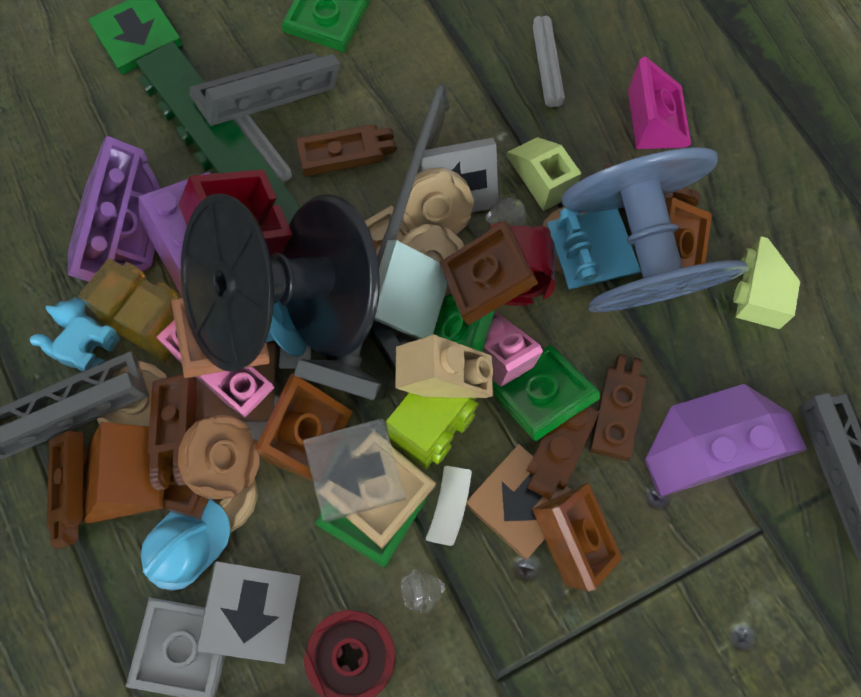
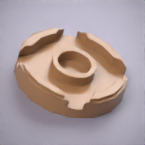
M214 415L196 421L185 432L178 449V467L183 481L195 494L207 499H231L239 495L237 493L241 492L244 488H248L254 481L260 465V455L255 449L257 440L252 438L251 433L248 431L251 429L245 422L233 416Z

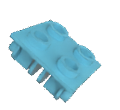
M564 208L560 211L561 217L559 219L546 222L547 228L551 231V238L555 243V251L569 290L641 272L633 248L627 242L628 235L618 208L584 214Z

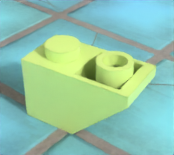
M538 137L508 151L506 155L543 211L561 203L562 195L571 186L579 182L582 174L562 145Z
M761 236L751 249H745L741 261L748 264L749 270L744 273L743 280L738 283L734 293L733 302L738 304L736 318L781 329L795 316L800 280L771 241Z

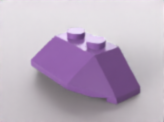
M107 135L104 138L85 185L69 244V276L104 287H110L151 268L155 248L139 221L138 196L161 188L147 163L148 159L144 150Z
M741 384L671 406L644 461L660 498L803 452L807 448L790 412L746 384Z

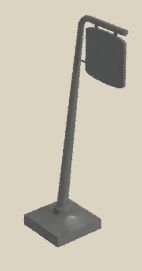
M443 83L439 84L435 91L378 252L379 267L387 241L396 240L424 150L436 148L445 119V111L450 109L447 89ZM363 343L352 353L338 357L337 360L299 359L294 376L371 400L384 399L389 385L360 368L362 358L359 354Z

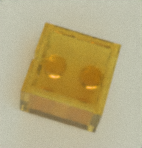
M108 258L78 297L103 325L112 327L117 331V334L166 363L172 353L157 339V336L174 321L171 300L178 297L177 293L162 282L158 281L156 285H153L144 280L146 275L134 265L126 262L122 266Z

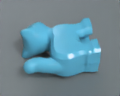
M75 297L68 301H60L55 306L47 305L45 307L53 320L65 328L54 342L44 334H33L30 337V343L41 347L46 355L68 367L77 368L81 371H86L105 362L99 357L95 358L96 355L92 353L95 347L100 346L112 352L120 339L116 334L117 331L108 325L101 326L96 320L87 316L85 303Z

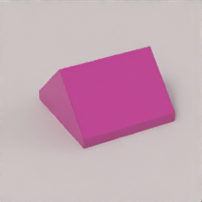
M646 56L639 59L628 88L636 149L685 148L690 146L691 139L682 86Z

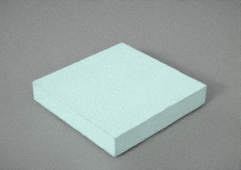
M388 240L379 267V301L374 320L417 339L433 335L448 285L440 263L398 240Z

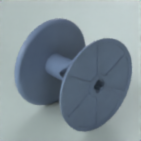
M682 148L642 156L590 175L565 191L561 197V202L564 207L571 211L599 212L625 207L632 234L627 238V242L630 245H635L643 279L619 286L595 297L589 303L588 309L590 312L617 311L669 300L716 286L734 279L749 270L748 264L741 260L716 261L684 268L681 263L674 232L679 227L676 224H671L664 196L687 187L709 174L718 162V154L715 150L709 148Z

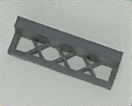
M315 52L191 86L189 88V95L209 125L213 126L334 89L341 63L334 54L318 58Z
M131 351L0 407V421L15 414L21 417L1 426L0 422V459L8 458L59 436L66 431L73 430L149 397L136 354ZM127 366L129 373L126 372L112 378L115 371ZM90 383L95 385L76 394L78 388L84 384ZM49 399L59 401L40 409L42 403Z
M825 393L812 397L798 408L856 558L860 560L861 428L847 394L831 397L830 393ZM835 406L838 407L843 423L840 421ZM852 448H853V449L855 450V452H856V455H857V457H858L857 460H856V458H855V455H854V453H853Z

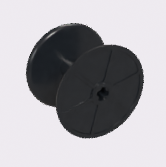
M219 193L206 197L198 204L190 217L184 235L181 252V288L184 308L192 334L203 354L213 365L229 372L238 371L249 366L261 353L266 343L272 322L273 307L278 300L287 307L292 323L301 338L320 354L330 357H342L355 351L364 342L373 325L378 307L380 290L379 265L370 231L360 213L347 200L337 195L322 194L306 201L297 210L289 224L293 235L282 253L274 252L270 255L258 222L250 210L238 199Z

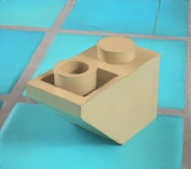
M434 334L396 347V389L423 397L487 398L493 396L491 355Z

